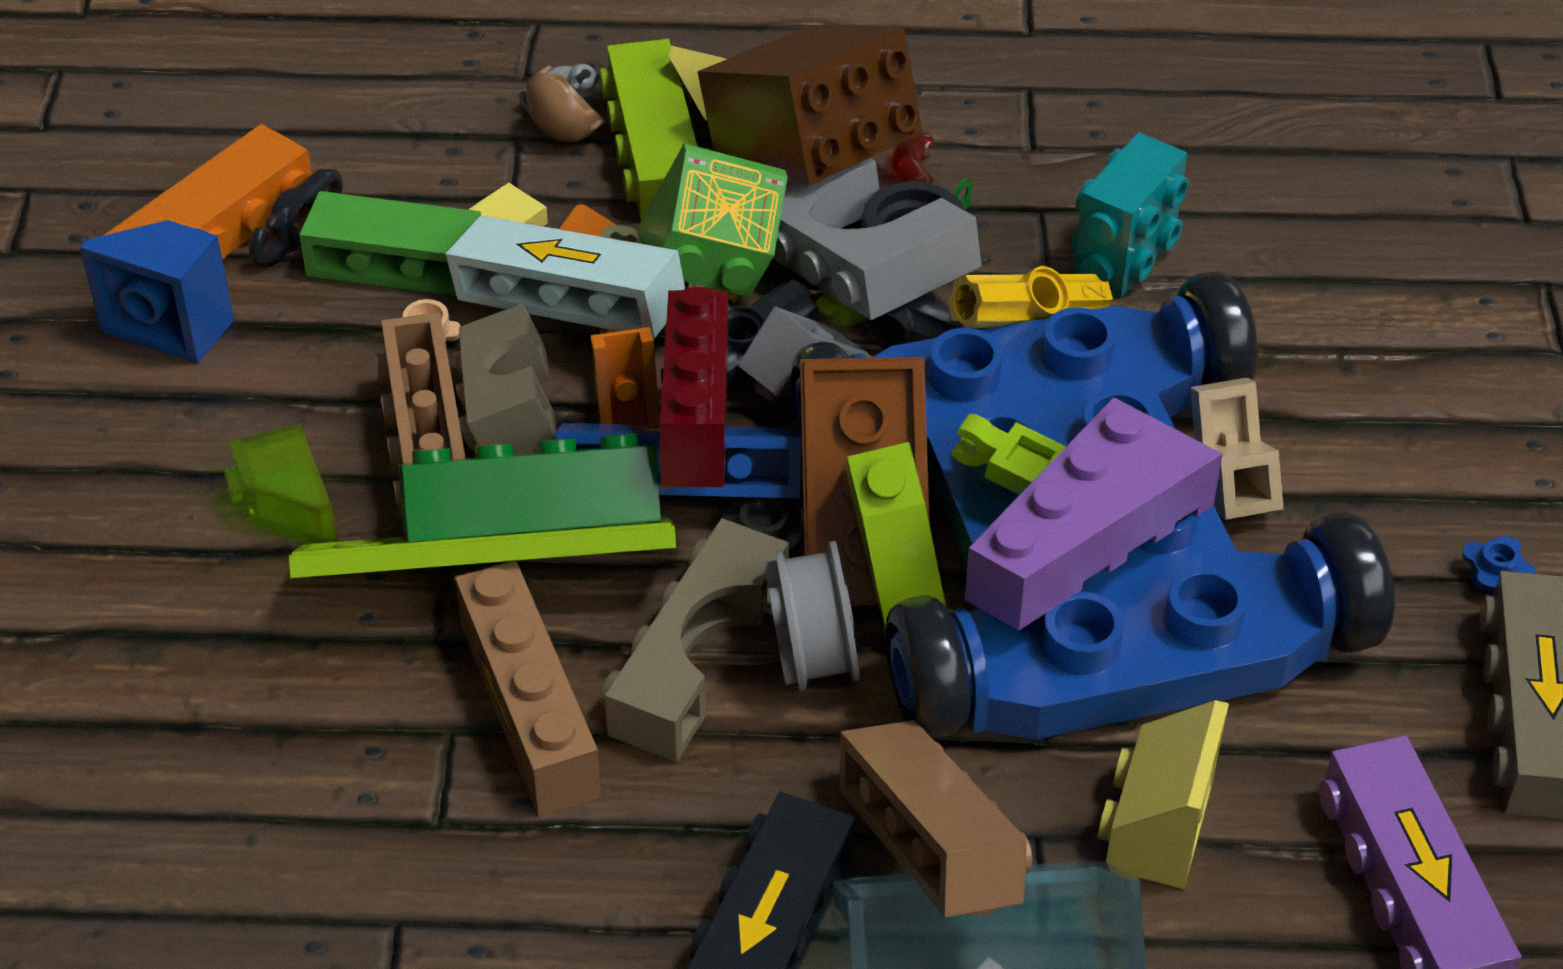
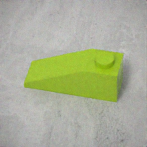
M906 442L847 456L844 471L884 631L890 609L898 602L907 598L930 595L937 598L946 607L926 506L910 443Z

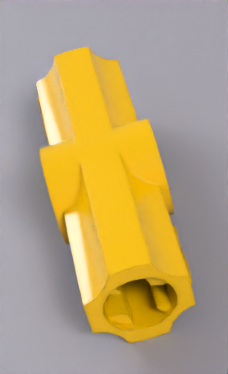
M1040 266L1021 275H964L953 282V292L948 305L952 320L960 322L964 328L988 329L1049 318L1056 312L1067 308L1081 307L1093 310L1109 307L1113 297L1109 282L1101 281L1096 274H1059L1050 267Z

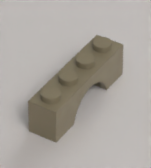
M721 518L709 538H701L696 543L689 560L688 570L680 582L672 581L663 595L659 614L651 626L643 625L633 641L630 658L621 671H612L604 684L600 702L601 706L605 707L607 736L673 762H678L706 717L705 675L687 658L688 654L698 642L716 631L735 626H762L772 611L764 562L775 561V551L779 550L783 552L786 559H789V542Z

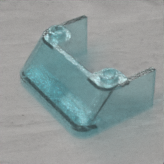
M1079 861L1032 865L1030 873L1025 874L1024 903L997 908L994 912L982 916L962 914L944 918L909 874L859 877L833 882L834 909L842 969H977L988 957L1004 969H1146L1140 879L1106 862Z

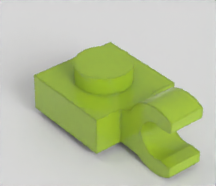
M968 414L958 428L957 434L962 438L952 450L951 455L957 461L972 467L988 464L984 478L1020 495L1066 446L1017 422L1009 433H1006L993 426L985 418L975 414Z

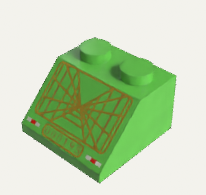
M684 143L637 228L641 244L678 250L684 282L704 285L709 288L750 297L775 254L788 178L786 170Z

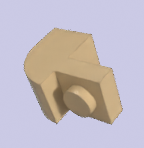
M1241 378L1190 387L1195 440L1223 454L1214 499V507L1218 515L1227 520L1283 510L1279 450L1261 441L1256 382L1249 378Z

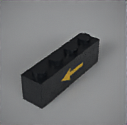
M779 791L768 814L758 813L754 818L746 840L745 848L747 854L741 866L731 865L727 870L718 896L720 907L713 920L705 918L699 924L690 948V958L692 961L687 969H799L854 857L855 817Z

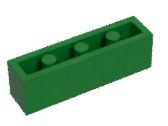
M637 433L600 436L601 448L576 450L575 438L538 441L539 453L514 455L513 443L475 446L476 458L451 460L450 448L412 451L413 463L398 464L404 539L407 542L661 521L655 445H638Z

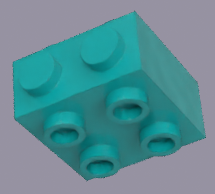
M1138 132L1122 150L1118 148L1111 154L1105 169L1094 180L1088 179L1083 184L1076 199V209L1080 211L1078 228L1071 242V251L1075 253L1073 274H1096L1101 281L1109 282L1112 295L1122 298L1136 281L1143 282L1152 270L1155 259L1164 249L1170 251L1174 247L1182 231L1183 222L1178 219L1180 204L1184 200L1189 187V178L1184 176L1187 152Z

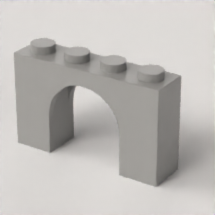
M867 158L810 185L786 184L773 259L805 278L810 284L818 286L837 298L843 305L849 306L868 319L873 320L982 267L976 217L943 198L882 225L861 229H841L862 219L865 203L876 191L880 190L876 161Z

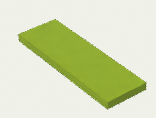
M661 516V521L417 542H407L404 536L303 544L289 555L290 578L676 548L675 525L667 516Z

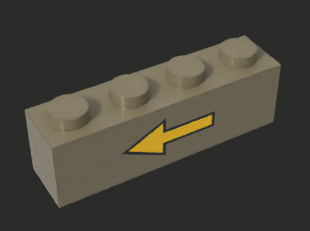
M1500 571L1493 596H1483L1479 618L1481 633L1490 634L1491 643L1487 645L1484 655V681L1494 683L1495 694L1491 695L1489 701L1487 726L1489 733L1498 734L1499 746H1496L1492 759L1493 786L1503 788L1505 814L1563 819V576Z

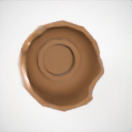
M546 66L534 74L526 86L527 106L531 119L545 135L561 143L582 141L603 125L605 120L591 108L561 74H546L552 69L551 66Z

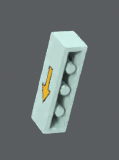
M482 215L446 252L458 300L502 309H509L524 303L528 313L532 315L614 331L650 327L653 338L657 336L666 324L668 290L685 289L678 250Z

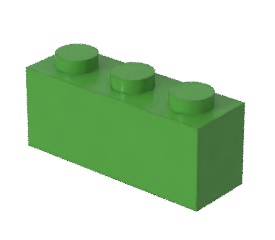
M319 191L299 234L306 276L456 296L446 252L481 216V211Z

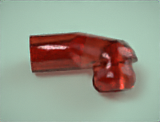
M922 130V134L894 146L888 163L890 170L901 182L917 181L933 184L931 174L919 162L930 157L928 153L924 152L926 147L934 149V139L931 134Z

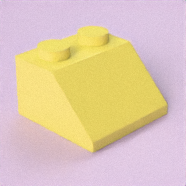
M1214 700L1141 725L1134 751L1122 748L1116 767L1113 787L1123 789L1119 802L1107 799L1098 831V839L1109 842L1105 869L1185 890L1213 783L1229 703Z

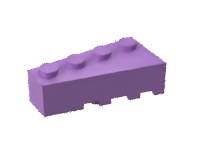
M1113 398L969 547L964 600L1017 630L1024 628L1080 592L1083 581L1101 570L1110 573L1127 562L1128 553L1149 539L1154 543L1158 542L1172 533L1175 529V523L1192 512L1198 516L1214 505L1223 454Z

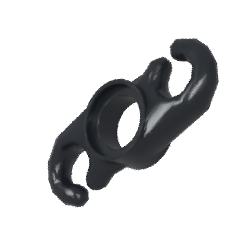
M318 169L296 187L289 188L280 194L272 207L270 217L265 222V227L271 230L265 246L264 242L267 238L265 228L257 227L250 238L249 254L255 263L261 265L274 264L301 244L299 234L318 192H326L328 188L327 192L342 194L343 179L336 169Z

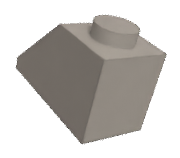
M774 307L738 366L756 379L752 388L758 394L775 404L781 405L784 399L793 401L791 393V365L794 356L803 346L819 342H832L840 346L847 353L848 357L859 353L864 354L867 358L873 357L834 327Z

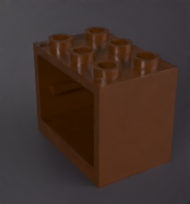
M811 25L697 71L713 151L786 170L787 183L813 184L922 134L904 28Z

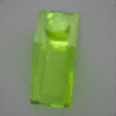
M300 423L229 442L234 466L224 469L227 487L233 504L244 501L252 525L306 544L338 542L332 506Z

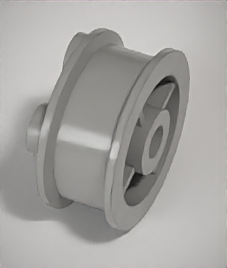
M836 541L829 542L827 552L789 559L785 558L781 550L775 551L776 560L764 562L785 685L798 683L799 691L806 690L807 680L848 672L853 681H859L860 673L854 639V622Z

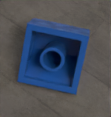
M165 220L88 239L80 246L101 332L199 363L234 321L217 235Z

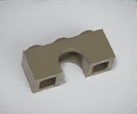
M524 303L459 327L461 351L454 353V360L463 382L457 384L456 389L462 408L466 415L459 417V424L469 449L475 451V446L513 443L514 455L538 453V441L556 439V424L554 411L540 384L543 381L549 380L546 349Z

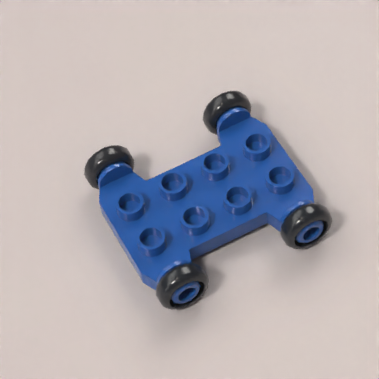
M1206 272L1194 275L1180 286L1177 296L1167 297L1162 301L1159 312L1119 306L1093 310L1081 307L1067 308L1044 319L983 330L973 328L952 329L944 332L937 338L891 346L873 358L924 357L928 475L967 569L969 547L1019 496V494L984 478L988 464L972 467L957 461L951 455L952 450L962 438L957 434L958 428L968 414L981 416L993 426L1006 433H1009L1017 422L1067 446L1113 398H1116L1175 429L1170 418L1186 409L1192 408L1190 387L1241 378L1254 379L1258 363V342L1252 310L1244 292L1232 277L1220 272ZM832 342L808 344L796 353L791 365V393L798 429H801L800 359L867 358L864 354L859 353L848 357L847 353L840 346ZM1213 505L1198 516L1191 512L1177 521L1174 531L1158 542L1154 543L1149 539L1128 553L1127 562L1110 573L1101 570L1083 581L1080 592L1020 630L1011 627L980 608L970 613L964 607L949 611L937 598L930 595L902 600L890 609L886 620L885 641L888 667L895 697L904 721L915 720L933 740L960 732L966 726L967 720L973 733L989 731L1030 739H1041L1198 706L1214 700L1222 701L1279 689L1314 662L1327 660L1330 646L1342 653H1351L1375 647L1386 639L1393 624L1395 609L1394 583L1389 561L1380 539L1364 519L1350 512L1329 514L1312 521L1306 527L1301 540L1287 544L1284 554L1236 551Z

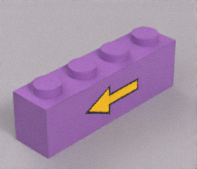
M1407 735L1332 751L1325 780L1319 784L1321 806L1329 820L1336 819L1345 838V852L1348 863L1355 874H1362L1372 894L1371 902L1375 919L1382 930L1390 931L1399 950L1400 968L1517 969L1522 956Z

